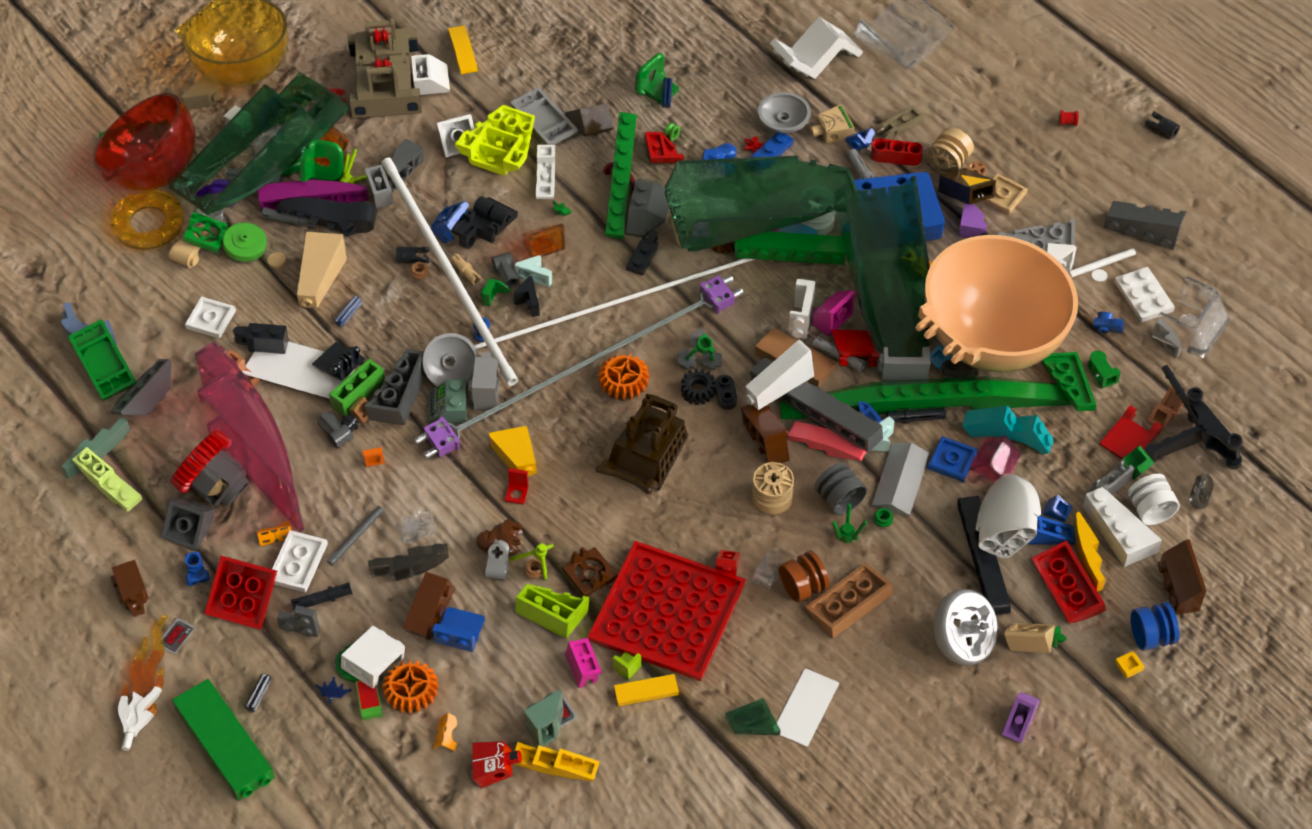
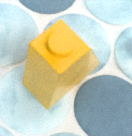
M527 426L489 433L491 448L509 468L528 471V477L537 474L536 461Z

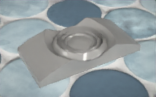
M540 87L510 102L512 108L535 116L532 132L537 140L544 145H555L578 132L574 124Z

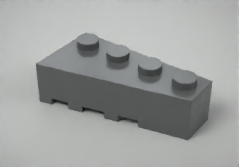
M1113 201L1106 216L1104 228L1174 250L1181 233L1186 211L1175 213L1171 212V209L1163 208V211L1153 209V206L1142 208L1137 207L1133 203Z
M407 349L395 364L394 371L387 375L384 379L385 383L373 394L374 398L364 406L369 420L399 425L406 424L425 377L422 365L424 351Z

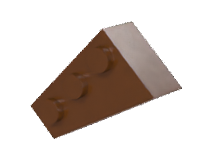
M425 572L403 625V629L406 632L427 640L430 639L431 635L433 636V627L435 623L438 624L456 590L448 579Z

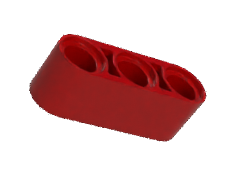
M877 138L872 142L871 158L876 162L917 166L922 161L923 146L920 143Z

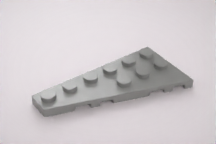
M1075 219L1069 220L1068 223L1064 224L1057 222L1053 223L1052 226L1043 227L1040 225L1014 230L1013 233L1008 234L1001 232L997 235L1018 238L1032 243L1045 251L1048 243L1075 246Z

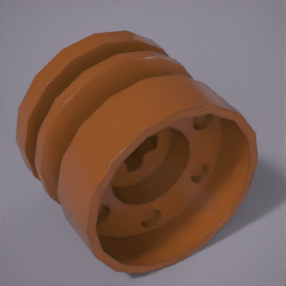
M812 550L805 552L804 555L797 556L796 561L791 559L779 565L778 570L781 582L788 595L796 603L811 597V592L817 594L821 590L829 588V577L824 564Z

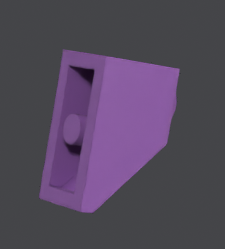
M964 203L959 237L981 236V233L986 231L987 223L983 222L984 214L974 203L970 205Z
M1020 692L1015 699L1002 735L1022 743L1040 700Z

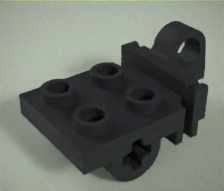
M480 196L474 203L473 211L468 210V214H464V219L454 226L451 232L459 236V244L467 249L473 246L477 236L492 244L495 241V235H498L518 217V211L490 197Z

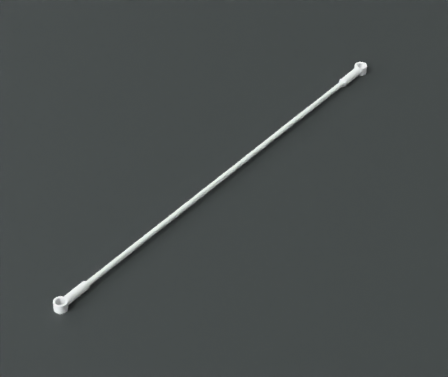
M740 259L494 338L496 343L755 259ZM482 342L474 346L476 349H479L487 345L485 342Z

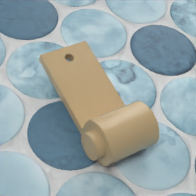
M200 224L197 228L204 227L205 225ZM210 227L213 234L219 235L217 230ZM200 231V234H201L202 236H204V237H208V236H209V233H208V232H206V231ZM182 238L172 246L169 258L191 268L199 261L198 251L201 247L182 241Z

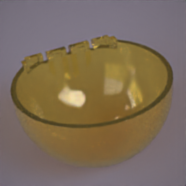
M212 0L210 4L205 5L198 13H195L175 29L178 37L183 40L186 54L197 71L210 81L226 87H247L262 82L279 67L288 47L289 35L286 17L278 6L267 0Z

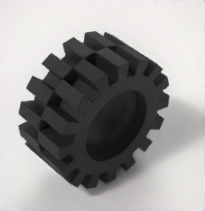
M694 369V372L692 370L688 371V374L685 373L684 378L681 380L682 397L686 401L689 400L690 404L696 402V405H699V402H702L703 405L705 400L710 402L715 393L714 376L710 375L709 371L704 373V369H701L700 372H698V369ZM694 384H703L705 388L702 390H695L691 388V386Z

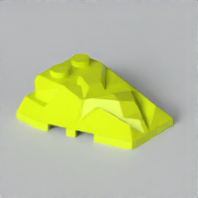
M502 105L489 114L485 122L481 124L479 121L475 124L476 128L472 131L466 130L455 143L458 151L462 155L468 156L471 165L504 176L508 171L514 172L519 170L526 160L535 116Z

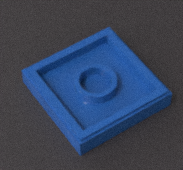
M942 436L927 469L964 482L978 453V449Z

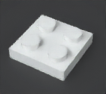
M201 297L185 324L186 329L220 339L236 312L235 306Z

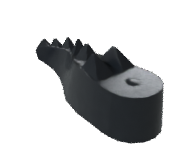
M300 197L283 200L276 207L279 214L286 211L287 214L296 213L299 218L303 216L310 217L314 224L320 222L328 226L330 231L337 230L343 232L346 237L356 233L371 232L375 227L377 208L366 202L343 203Z

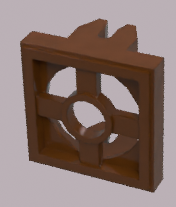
M581 547L580 554L578 555L574 551L571 561L562 566L566 576L581 595L586 597L616 580L618 576L596 547L589 551L585 547ZM595 560L600 564L593 567L588 566L585 561ZM579 565L582 568V574L576 577L575 569ZM587 570H593L596 574L588 578L584 573ZM583 581H590V584H585V583H582V582H583Z

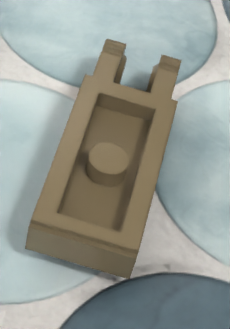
M911 106L887 119L875 131L878 135L885 133L882 139H893L895 135L897 136L924 121V116L914 106Z

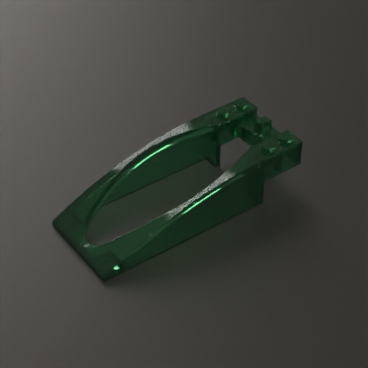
M301 72L279 94L264 84L173 180L168 188L206 215L217 212L249 196L286 171L300 159L309 142L316 139L320 140L343 117L349 108L339 95ZM309 102L312 103L313 106L306 112L304 107ZM282 126L221 192L211 195L207 193L199 197L194 195L197 189L238 155Z

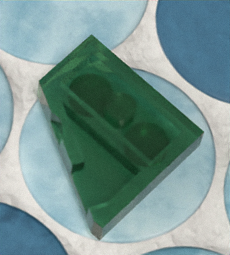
M764 698L726 713V719L734 734L775 736L781 734V730Z

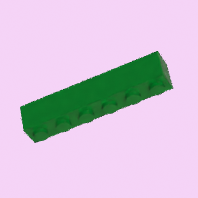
M737 229L735 258L845 265L847 236Z

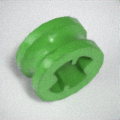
M669 123L664 134L670 140H675L679 135L680 126Z

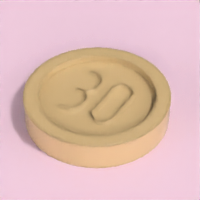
M280 252L270 254L267 259L268 265L274 269L283 267L286 264L285 255Z

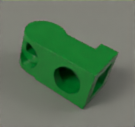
M1093 351L1090 354L1088 368L1100 387L1105 388L1118 383L1121 373L1117 367L1112 369L1106 360L1104 352Z

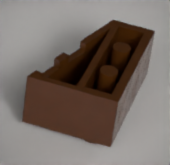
M750 404L741 407L743 423L752 440H757L761 446L758 450L760 454L765 453L766 463L790 461L787 428L780 424L779 418L772 414L771 408L764 406L758 410L754 405Z

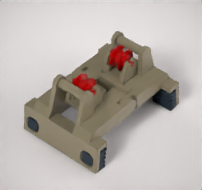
M394 18L371 22L365 20L366 31L347 35L350 57L356 56L357 93H350L352 118L422 113L420 88L411 89L409 52L418 51L416 29H396ZM385 27H391V30L387 31ZM394 82L395 91L374 92L373 83Z

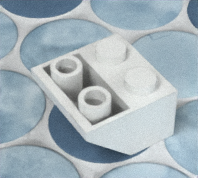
M429 54L411 56L414 88H420V95L450 92L447 64Z

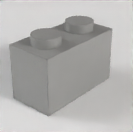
M383 165L365 168L367 184L375 207L380 208L392 205V190Z

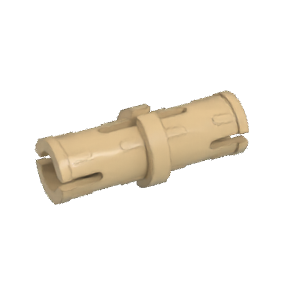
M459 254L451 258L450 263L459 270L461 276H465L474 286L476 283H480L482 277L473 270V266L470 263L465 262Z

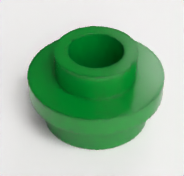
M881 508L875 512L873 520L879 527H888L893 523V515L890 510Z

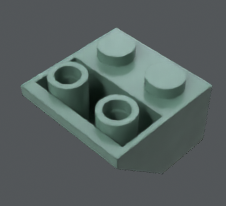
M560 690L547 694L543 700L538 703H532L524 710L526 730L537 746L544 747L558 738L564 714L562 692Z

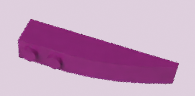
M307 180L306 182L289 181L258 185L261 213L264 207L276 210L279 202L291 198L309 197L343 203L369 201L367 186L351 183Z

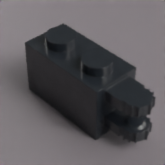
M249 323L248 327L237 326L233 329L235 343L247 345L248 352L286 354L289 341L287 326Z

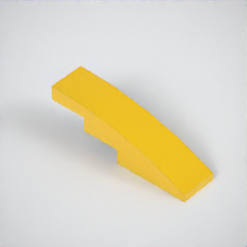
M465 25L448 28L460 73L477 72L476 60Z
M1077 512L1073 525L1079 558L1096 590L1101 591L1106 579L1100 571L1103 560L1097 553L1099 541L1081 513Z
M517 742L515 751L520 750L522 762L513 765L554 776L593 782L600 761L561 748L558 752L538 745V748Z

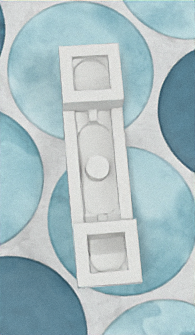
M537 145L536 199H554L555 145Z

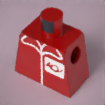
M503 741L472 743L473 780L481 788L510 778L512 776V764L522 762L520 750L511 751V748Z

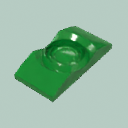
M102 319L68 336L103 401L137 383Z

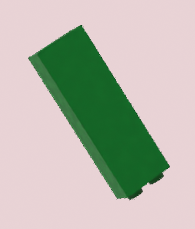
M209 678L172 699L175 710L238 801L249 797L255 790L267 786L275 779L271 766Z

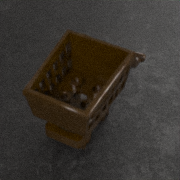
M647 393L645 398L642 399V405L635 416L630 417L626 428L614 442L609 460L604 459L600 466L597 465L595 468L596 473L626 481L635 485L646 494H650L652 489L661 490L689 437L685 421L676 417L678 405ZM652 406L661 408V409L667 411V413L664 412V411H661V410H659V409H657V408H654V407H652ZM652 432L651 438L645 437L644 433Z

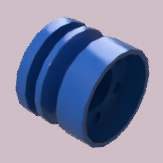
M1170 603L1154 604L1151 610L1147 606L1131 610V630L1140 650L1155 649L1158 647V644L1164 647L1168 644L1178 643L1180 636L1179 624Z

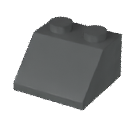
M183 497L170 500L161 538L197 550L211 528L215 508Z

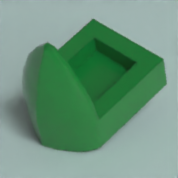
M489 278L486 286L482 287L480 293L483 305L491 306L496 293H508L511 289L503 282Z

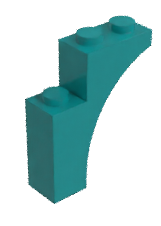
M1008 406L966 411L962 426L971 438L982 436L1008 438L1024 443L1041 454L1050 453L1051 445H1053V436L1048 432L1044 423L1037 415L1016 417Z

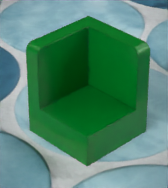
M1141 446L1136 447L1122 459L1124 460L1123 466L1125 469L1130 465L1135 468L1132 476L1133 480L1154 464L1153 460Z

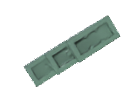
M120 417L110 430L102 428L92 441L84 439L63 464L62 469L65 477L70 479L82 472L72 459L86 447L98 457L103 458L130 432L127 419Z

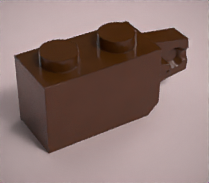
M132 560L112 567L114 575L110 577L114 588L119 587L120 591L116 592L119 602H124L126 610L129 609L133 617L144 614V603L149 598L136 561Z

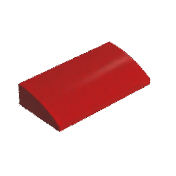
M1067 540L1031 558L1069 624L1091 618L1106 611L1104 601Z

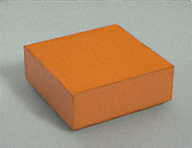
M382 447L362 451L365 467L384 464Z

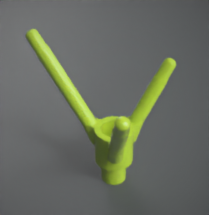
M357 149L353 150L350 161L349 153L346 154L343 176L339 182L354 184L366 179V175L354 178L350 174Z
M541 543L536 549L510 557L509 561L533 555L537 560L541 561L543 578L547 580L545 557L547 550L553 548L554 545Z

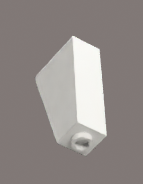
M801 340L795 342L745 386L747 402L759 410L814 377L811 350Z

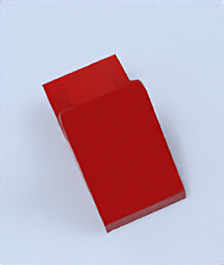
M720 550L716 559L717 569L736 575L740 552Z

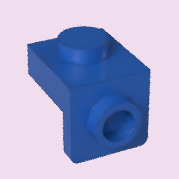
M872 128L847 136L845 141L852 149L859 151L867 148L872 143L875 132Z

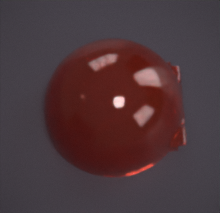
M161 93L142 100L115 120L99 140L93 154V164L105 181H111L120 187L130 190L149 191L164 187L176 180L189 165L196 144L195 126L187 107L177 95Z

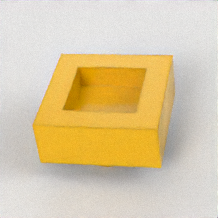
M1134 651L1115 660L1116 666L1126 679L1143 671L1145 667Z

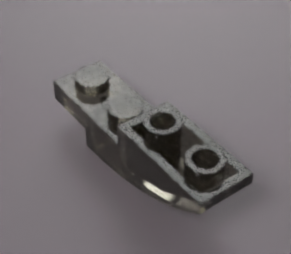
M440 543L423 547L415 546L407 548L408 555L405 556L396 555L389 558L368 560L370 577L390 575L392 582L420 575L435 568L449 558L447 544Z

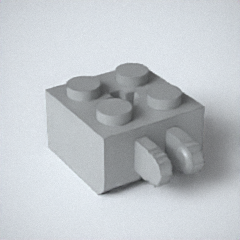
M487 351L482 353L481 357H475L474 364H471L470 374L472 380H469V391H471L470 402H473L474 410L488 411L498 405L500 387L498 361Z

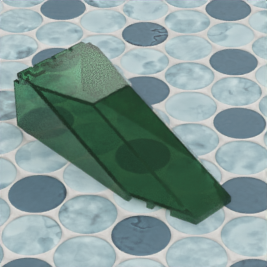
M798 156L677 161L665 185L666 191L664 192L667 203L670 204L669 210L672 219H674L673 222L679 235L681 248H687L688 251H700L809 221L855 203L860 199L849 168L829 164L826 167L816 164V160L812 159L810 163L800 161Z
M916 176L909 178L902 186L888 187V194L886 187L870 189L871 196H869L868 189L853 191V198H851L847 184H843L834 192V208L861 315L880 353H883L884 347H888L889 357H921L922 347H929V339H926L924 334L930 327L922 331H917L915 327L918 322L922 321L918 314L920 307L925 304L924 290L930 264Z

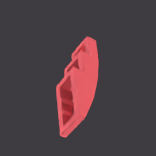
M795 421L788 433L790 441L803 442L807 444L808 448L824 450L827 456L862 461L866 453L863 449L831 430L813 424Z

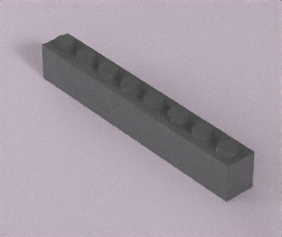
M763 358L750 370L751 381L774 361ZM807 381L778 398L780 401L868 453L883 439V428L879 422L871 420L862 412L854 410L848 404L842 403L833 395L825 393L819 387L813 386Z

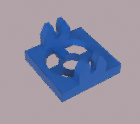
M462 201L445 207L430 226L433 234L444 243L452 242L454 238L450 230L458 220L464 219L465 213L468 214L466 210L469 206L468 203Z

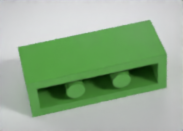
M368 359L329 393L331 407L341 415L347 416L351 413L349 409L360 396L368 398L384 383L383 368L371 359Z

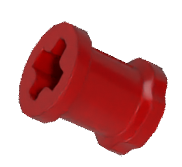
M1060 110L1059 126L1063 124L1078 126L1079 112H1064Z

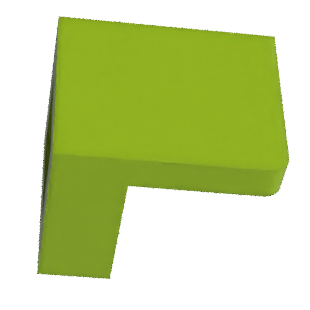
M626 652L620 658L614 655L612 658L613 670L629 680L642 667L641 655L637 653L633 657Z

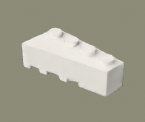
M1104 487L1085 495L1084 510L1123 567L1158 553L1162 539Z

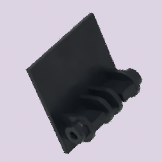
M335 342L312 365L342 381L365 360V357L360 355L361 350L358 346H352L349 349Z

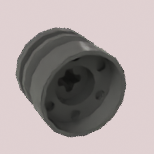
M843 462L829 467L820 475L815 483V490L824 500H827L828 506L836 515L846 514L848 503L851 504V510L856 508L864 500L868 490L862 481L855 477V473Z

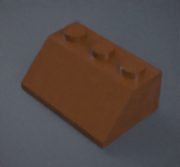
M1187 539L1165 551L1158 562L1159 572L1163 573L1164 588L1168 590L1170 595L1169 603L1174 608L1176 615L1199 612L1207 591L1190 539Z

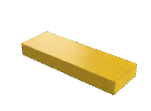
M675 674L614 685L618 707L679 695Z

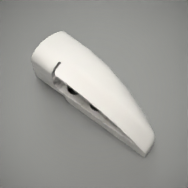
M1004 474L990 487L981 504L975 529L979 531L980 549L999 558H1010L1037 535V517L1041 515V507L1038 494L1030 482L1016 475Z

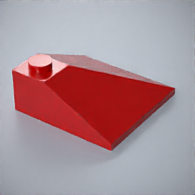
M220 556L204 614L261 630L278 571L234 558Z

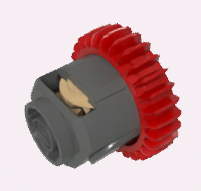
M215 430L205 437L185 458L171 478V484L178 491L187 493L193 489L210 505L219 506L223 503L226 507L241 494L249 481L245 478L246 471L242 468V464L227 452L231 445V440L220 430Z

